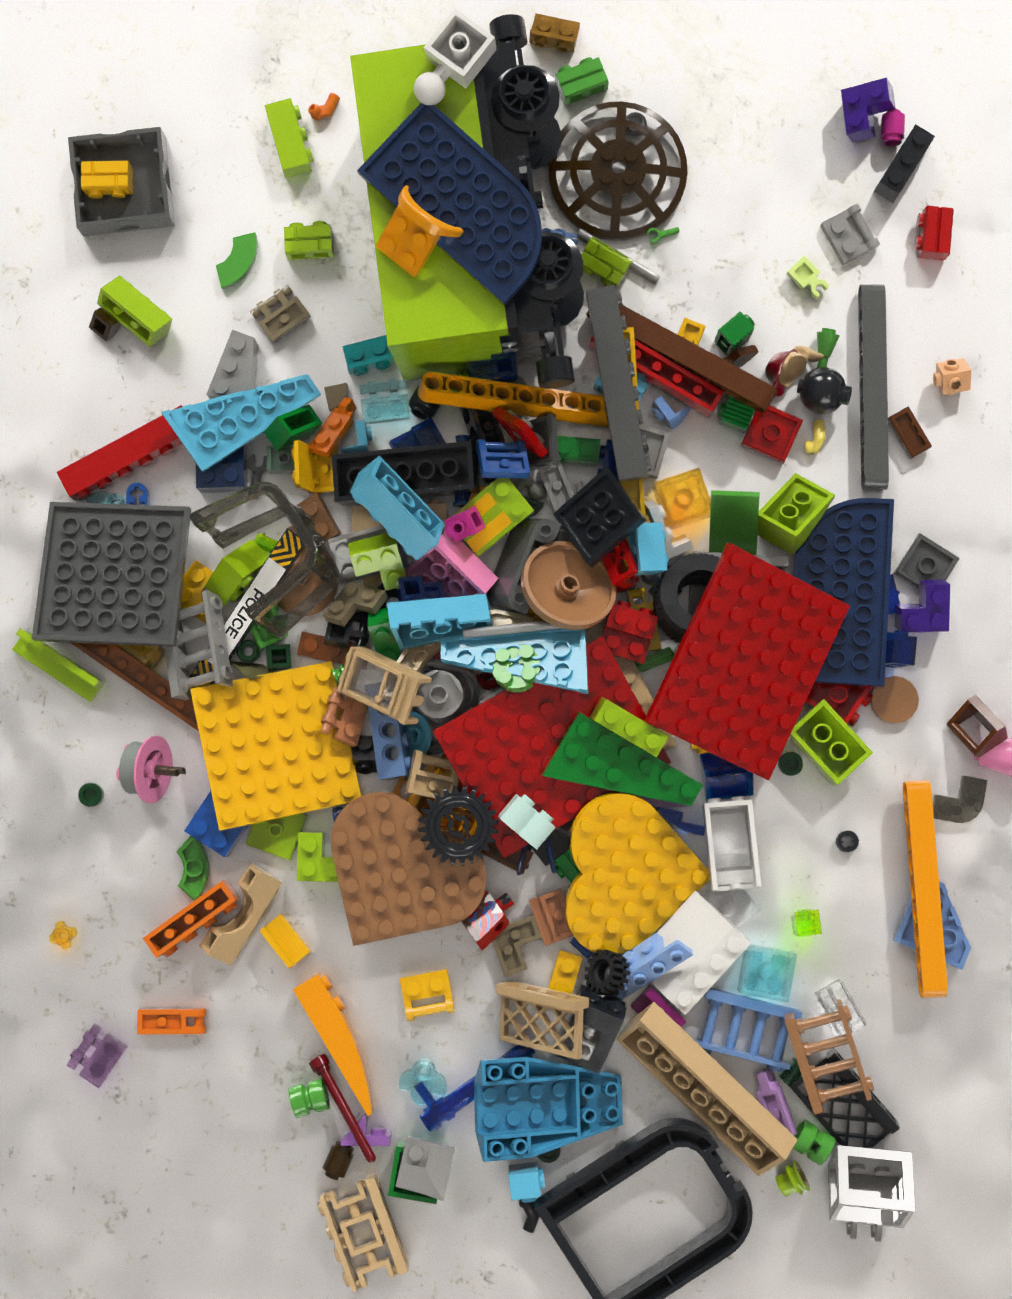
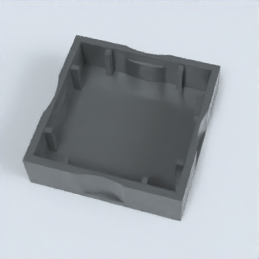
M161 127L127 130L117 134L99 133L68 137L70 165L75 184L73 196L76 227L83 236L175 226L167 142ZM129 161L133 169V194H126L125 198H114L112 195H103L99 199L90 198L81 188V162Z

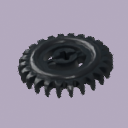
M453 785L452 793H449L444 787L442 797L438 793H434L435 802L427 799L430 809H421L427 816L418 819L425 824V826L418 828V831L426 833L420 841L430 842L425 850L434 848L432 857L435 858L441 854V863L450 858L451 866H454L456 860L459 859L461 866H464L465 859L468 858L473 864L474 855L482 859L481 850L490 852L487 843L496 842L491 837V834H497L499 831L492 828V825L499 823V820L491 819V816L497 811L488 810L492 804L491 801L482 802L485 797L484 793L475 797V788L468 794L466 785L462 787L461 792H458L456 785ZM462 807L474 815L477 829L473 837L468 832L470 829L468 819L462 814H455L452 810L453 808ZM449 812L453 815L455 820L457 819L459 822L464 820L462 826L464 828V832L469 837L468 839L464 836L462 831H459L458 829H452L454 827L453 819L448 814ZM444 814L448 818L447 828L449 832L455 837H462L465 843L455 844L449 842L443 836L440 823Z

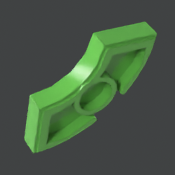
M255 232L233 237V248L230 255L224 262L216 265L222 290L241 281L247 275L246 273L251 268L253 262H255L258 248Z
M190 836L176 851L182 859L184 867L183 877L178 887L195 901L202 895L207 885L209 861L202 843Z

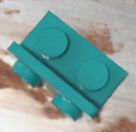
M386 335L342 346L350 375L361 376L367 374L368 370L375 368L377 370H385L390 368L391 364H395L388 348Z

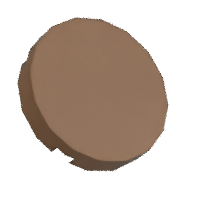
M886 677L884 687H874L871 694L874 696L870 701L871 709L879 719L892 724L905 722L917 710L919 702L917 690L910 681L903 677Z

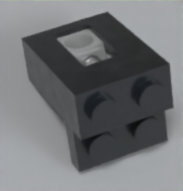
M581 984L577 995L589 998V1008L583 1009V1026L586 1025L587 1028L584 1029L582 1044L588 1046L582 1045V1058L578 1060L557 1054L554 1055L600 1074L624 1022L627 1009L625 1007L626 1002L621 1001L616 996L610 997L595 993L589 989V986ZM570 1013L567 1021L571 1028L575 1024V1014ZM563 1029L561 1037L566 1033L565 1029ZM596 1030L600 1031L598 1036L594 1035ZM568 1037L564 1043L569 1050L574 1051V1043Z

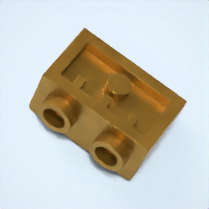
M535 13L533 26L530 30L529 43L539 48H555L562 53L574 52L580 22Z

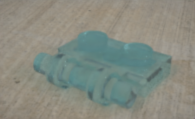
M389 379V382L382 383L370 381L368 384L359 385L360 394H370L369 399H361L362 416L366 424L410 419L408 395H398V390L407 389L406 380L397 381V379ZM377 392H391V396L377 398Z

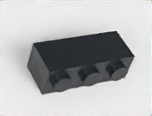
M915 124L874 192L894 203L935 138V135Z

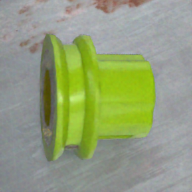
M796 1161L791 1166L786 1165V1171L775 1177L777 1185L785 1197L795 1192L802 1195L804 1190L810 1191L809 1182Z

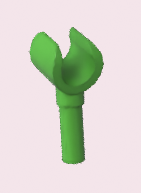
M679 227L665 231L650 228L647 231V235L654 233L658 235L657 238L649 240L651 244L656 245L661 241V238L679 233L680 230Z

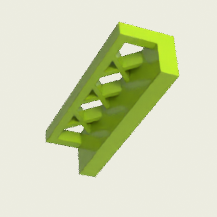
M20 628L16 633L20 638L12 649L14 652L89 702L94 700L105 684L104 681L47 643L34 641L30 632Z

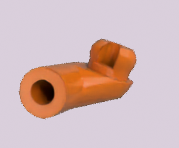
M330 93L324 105L311 104L308 108L311 118L321 120L331 117L340 101V97Z

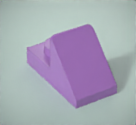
M365 1113L357 1123L369 1145L390 1146L391 1131H386V1128L382 1127L371 1128V1131H367L368 1116ZM350 1130L342 1137L341 1146H359Z

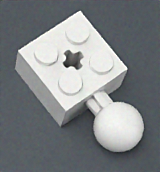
M454 8L424 46L426 60L437 68L434 72L423 73L416 79L413 88L416 99L424 105H436L441 102L445 96V81L448 77L466 89L497 50L495 37Z

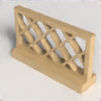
M512 980L496 984V994L501 995V1041L576 1060L582 1058L583 1009L589 1008L588 997ZM509 999L513 1000L518 1007L514 1013L509 1007ZM529 1004H532L537 1011L533 1018L526 1009ZM549 1008L553 1010L557 1017L553 1022L550 1021L545 1013ZM520 1013H522L527 1021L523 1028L516 1018ZM568 1013L575 1014V1024L572 1028L565 1018ZM540 1017L547 1027L543 1032L540 1031L535 1023ZM559 1022L566 1031L562 1037L555 1029ZM510 1023L513 1024L518 1032L514 1036L508 1035ZM529 1027H531L537 1037L533 1041L525 1033ZM548 1032L551 1033L556 1041L553 1046L549 1045L544 1037ZM568 1037L574 1043V1051L569 1050L564 1043Z

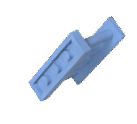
M710 988L703 995L709 999L710 1007L702 1040L694 1038L693 1040L708 1054L715 1051L767 1064L768 1069L782 1072L783 1069L790 1070L791 1065L786 1061H782L788 1037L784 1014L794 1012L795 1018L801 1019L802 1011L715 988ZM723 1003L731 1004L734 1010L725 1046L711 1043L719 1007H722ZM746 1009L755 1010V1015H757L749 1052L735 1049L743 1012H746ZM770 1014L779 1016V1021H781L773 1058L758 1055L766 1020L770 1017Z

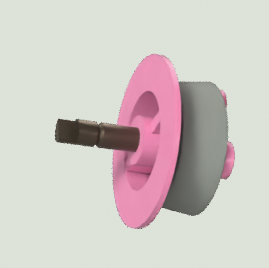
M151 736L143 743L134 741L125 746L116 777L120 780L125 792L138 794L140 799L146 803H155L166 793L171 776L178 777L179 774H186V769L184 767H173L172 754L167 741L160 736Z

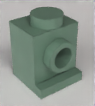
M267 446V471L270 474H292L295 471L291 455L292 447H286L277 451L274 447ZM282 455L288 456L286 462L280 461Z

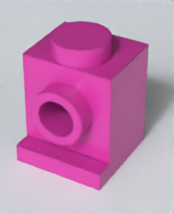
M476 506L445 520V532L455 542L474 535L486 527Z

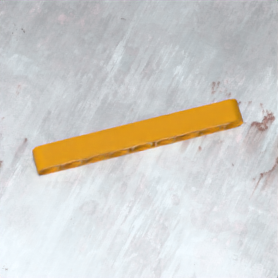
M437 372L426 373L422 377L417 391L419 398L428 403L485 411H494L497 407H500L505 411L510 409L516 415L536 418L547 414H555L558 421L609 428L604 396L545 389Z
M929 780L904 781L903 803L919 994L921 998L947 997L948 985L931 784Z

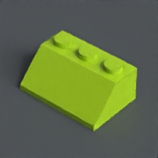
M824 699L796 721L789 736L791 741L832 785H839L873 753Z

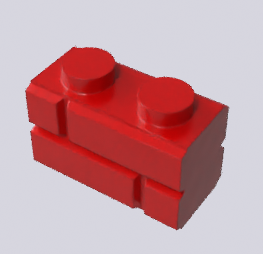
M926 206L922 213L918 214L916 226L920 227V236H916L914 246L915 250H918V258L943 261L950 255L953 208Z

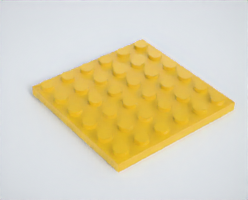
M332 661L258 675L264 677L251 680L248 678L233 680V686L231 687L212 684L190 689L219 831L344 805L361 796L355 765H353L351 747L332 739L335 731L332 728L329 735L320 732L322 727L321 719L326 714L328 708V696L332 695L333 688L337 687L336 679L331 671L333 669ZM337 709L335 718L337 720L339 718V714L341 711L339 709Z

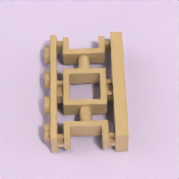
M376 1172L364 1179L357 1180L356 1184L359 1193L338 1200L336 1191L333 1189L328 1193H321L320 1201L317 1202L321 1216L325 1215L328 1223L325 1226L327 1235L330 1240H334L336 1245L334 1249L336 1260L338 1263L342 1262L345 1271L342 1272L346 1287H351L352 1292L367 1286L368 1281L365 1273L386 1266L389 1277H393L397 1273L401 1275L409 1270L405 1251ZM365 1187L368 1188L378 1218H376L373 1209L363 1213L359 1211L356 1202L367 1198L368 1194ZM330 1201L334 1210L347 1206L351 1217L342 1220L339 1224L342 1232H340ZM369 1219L376 1240L355 1247L348 1226ZM382 1234L386 1238L395 1265L392 1264L390 1256L379 1260L375 1256L373 1249L384 1245L385 1242ZM346 1248H348L351 1257L361 1253L365 1254L368 1264L357 1268L358 1279Z

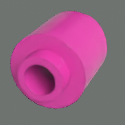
M899 109L889 110L882 114L881 139L886 146L900 145L905 133V114Z

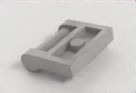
M859 204L849 207L820 225L842 265L880 245L878 238H874L861 215ZM851 217L866 242L862 246L847 221Z

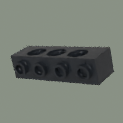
M459 407L470 440L476 444L477 439H483L486 442H505L499 422L492 413L493 411ZM484 478L485 483L493 482L497 478Z

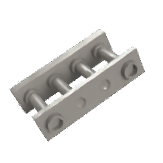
M205 590L202 592L203 603L180 610L176 647H164L171 698L184 701L192 699L190 689L212 681L227 687L233 686V671L229 662L222 616V601L218 594ZM205 612L206 626L183 632V619ZM206 635L209 636L210 648L187 655L186 642ZM212 658L214 671L190 678V664Z

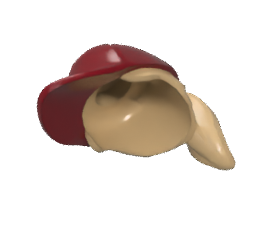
M796 346L790 351L775 354L765 368V375L772 383V386L778 391L776 396H782L786 387L791 386L792 381L802 374L807 361L817 362L824 355L806 346Z

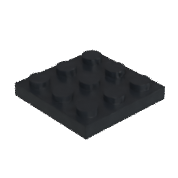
M608 467L599 472L553 513L590 567L595 566L646 521L644 515Z

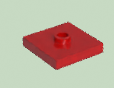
M769 405L765 413L755 411L741 445L784 464L803 420Z

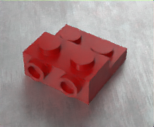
M620 600L617 601V604L613 605L606 617L601 634L613 656L644 664L659 618L653 615V610L640 607V611L631 609L630 603Z
M816 683L805 703L814 707L824 699L848 726L854 727L860 718V714L857 712L862 705L867 707L874 695L871 694V686Z

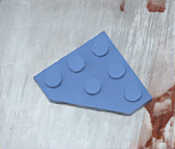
M939 882L945 961L947 964L962 970L971 946L963 932L954 906H952L944 883ZM910 897L893 941L915 950L912 901Z

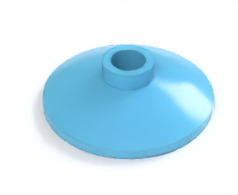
M410 712L411 716L419 719L417 724L406 725V732L410 734L411 746H409L410 756H412L414 750H419L426 754L431 744L430 725L421 713Z

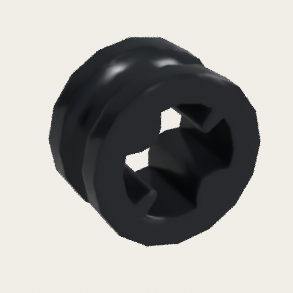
M846 830L837 836L836 845L843 852H851L858 847L859 839L854 832ZM843 836H851L853 838L851 842H854L852 847L849 845L844 847L842 845L844 842L841 841Z

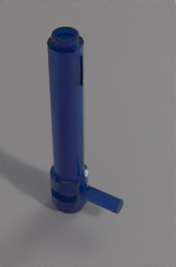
M516 1045L498 1059L533 1058V1054L536 1051L533 1048ZM475 1076L446 1097L441 1096L436 1101L422 1081L414 1086L428 1106L423 1109L424 1113L419 1116L430 1132L441 1128L443 1122L452 1120L456 1117L455 1114L474 1101Z

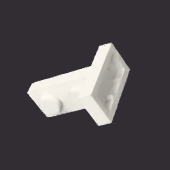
M653 499L646 501L645 509L650 523L662 522L663 530L666 533L665 552L668 555V559L692 550L691 540L685 534L673 538L670 527L665 526L663 521L666 518V514L662 505H657Z

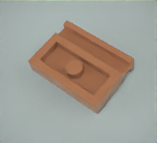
M561 888L529 900L545 946L573 936L566 923L564 913L566 900Z

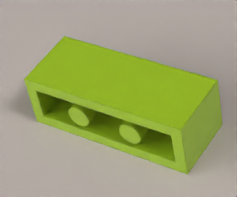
M291 98L264 105L285 178L311 172L310 163L314 162L311 149L305 148L304 141H307L308 138L305 127H300L298 120L302 119L299 106H294Z
M120 275L100 289L97 304L149 347L169 333L173 319Z
M601 697L589 717L655 757L658 756L669 737Z

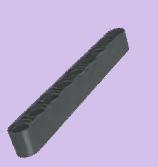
M860 284L858 290L861 487L862 490H887L889 484L886 290L884 284Z

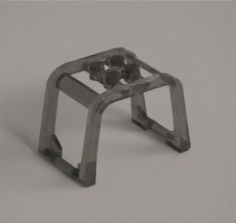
M258 482L192 512L190 519L194 526L202 532H207L214 542L224 549L266 525L285 516L288 518L305 546L306 556L304 561L274 588L245 609L250 619L268 633L280 639L335 589L339 580V570L335 560L325 546L327 542L321 533H318L314 528L315 523L310 515L306 514L301 506H294L277 485L270 482ZM263 494H266L277 505V507L222 532L214 527L219 516ZM312 570L324 581L287 614L274 616L270 620L265 618L264 615Z

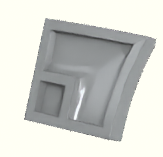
M407 1136L396 1187L443 1201L455 1147Z

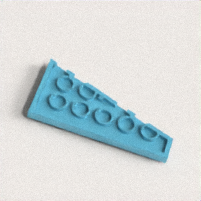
M305 374L271 385L259 386L255 389L216 397L205 402L182 406V408L166 410L161 413L203 473L263 434L277 416L307 405L321 396V393L309 375Z
M561 628L464 639L463 635L441 637L442 663L492 674L494 668L492 664L496 661L495 654L499 649L517 647L520 650L521 646L518 644L530 645L538 654L537 657L532 656L531 658L534 660L540 659L541 662L530 666L533 668L541 667L539 675H536L534 678V683L589 694L586 629L567 630ZM519 654L514 659L509 658L508 661L514 662V665L510 666V669L506 668V670L512 675L522 677L521 673L524 665L518 662L521 658Z

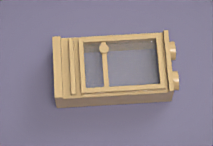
M365 646L350 647L346 655V663L339 677L337 692L343 693L399 721L403 725L417 724L419 719L410 715L412 706H420L424 701L422 696L416 695L419 684L431 683L432 678Z

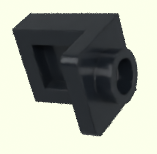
M360 736L357 746L353 747L352 761L353 765H355L356 773H377L372 736Z

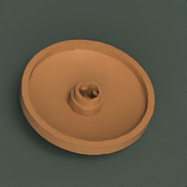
M556 541L540 546L529 556L522 570L521 588L525 600L540 618L556 627L567 630L591 628L605 619L614 605L616 586L611 584L603 559L595 566L590 567L572 542Z

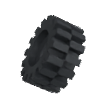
M605 949L604 951L598 950V954H592L593 960L588 959L587 963L590 966H585V971H588V974L584 975L585 979L588 980L586 985L595 993L613 997L620 994L619 990L623 991L625 989L623 983L628 984L629 980L626 979V975L630 976V971L626 969L630 966L629 963H626L627 959L621 954ZM610 966L609 976H608V978L605 980V979H604L605 971H606L607 967Z

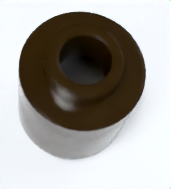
M336 1141L335 1145L331 1146L322 1167L326 1171L325 1175L334 1180H338L339 1177L344 1178L354 1154L352 1153L354 1148L352 1146H341V1141Z

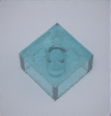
M750 944L743 952L737 991L741 994L789 1003L797 954L793 951Z

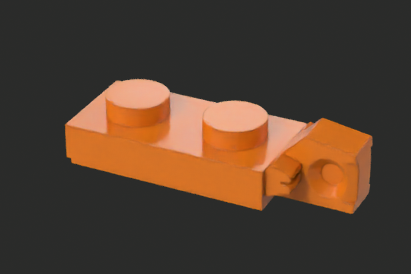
M344 397L339 403L338 408L331 412L309 444L310 452L325 457L332 456L354 423L352 420L354 417L353 413L357 407L353 399Z

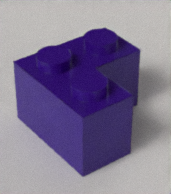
M888 78L878 79L841 90L846 135L853 143L876 137L873 115L896 109L893 86Z
M919 580V604H895V628L901 633L949 631L950 584L945 580Z

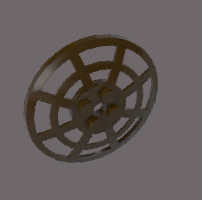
M623 101L594 105L572 118L561 131V143L572 127L582 135L574 147L571 160L557 161L556 155L549 163V183L552 195L564 216L578 229H583L597 238L612 241L642 237L647 234L650 228H658L664 224L674 213L681 201L688 174L685 150L673 127L653 110L636 103ZM617 107V120L605 121L590 129L581 121L587 115L598 110ZM626 108L644 112L656 119L661 125L651 132L638 123L626 120ZM616 127V139L603 143L595 135L603 129ZM627 127L637 130L646 137L636 145L631 141L625 140V129ZM667 132L672 136L678 149L681 168L667 166L665 151L658 140ZM588 140L596 149L592 160H578L579 153ZM652 144L658 153L660 165L646 163L643 151ZM617 162L622 163L625 166V170L622 173H615L612 170V165ZM570 170L572 185L579 197L569 207L559 191L556 171ZM577 170H590L594 183L585 191L579 182ZM646 173L659 175L657 185L650 195L641 185ZM666 176L678 177L680 181L676 194L670 205L663 212L655 200L663 189ZM600 190L612 196V208L602 206L591 198ZM635 192L642 200L641 203L635 206L621 209V198ZM586 204L598 213L611 216L610 230H603L592 226L580 219L576 213ZM645 208H648L656 218L640 228L619 231L620 217L636 214Z

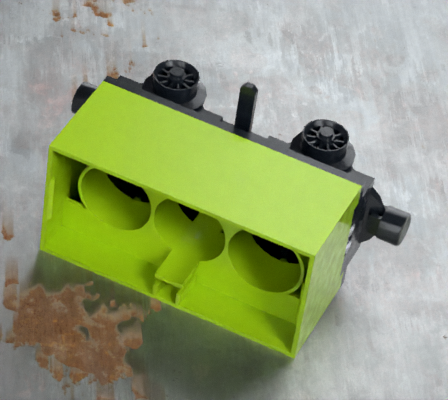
M506 14L494 18L489 24L490 34L495 37L497 49L466 89L448 77L445 81V96L435 106L516 177L531 194L537 209H542L541 191L534 192L532 170L549 164L556 157L561 147L562 132L558 121L554 118L559 108L560 93L556 81L547 71L534 65H524L521 48L527 45L528 42L525 20L520 15ZM426 44L350 56L364 163L420 104L414 95V83L421 74L434 72L437 68L426 60L424 51ZM516 50H517L518 65H517V62H516V55H515V51H516ZM367 183L373 237L376 246L396 208ZM542 233L541 252L533 273L505 306L437 245H435L421 272L416 277L411 276L375 247L387 344L404 381L422 379L428 372L457 374L459 371L462 373L465 370L472 372L524 364L523 358L542 356V359L536 362L539 387L553 389L574 383L572 358L564 356L560 327L568 325L578 316L583 306L584 290L580 282L583 275V259L579 248L570 238L559 233ZM554 329H555V331H556V339H557V346H558L559 356H557V354H556V345H555V338H554Z

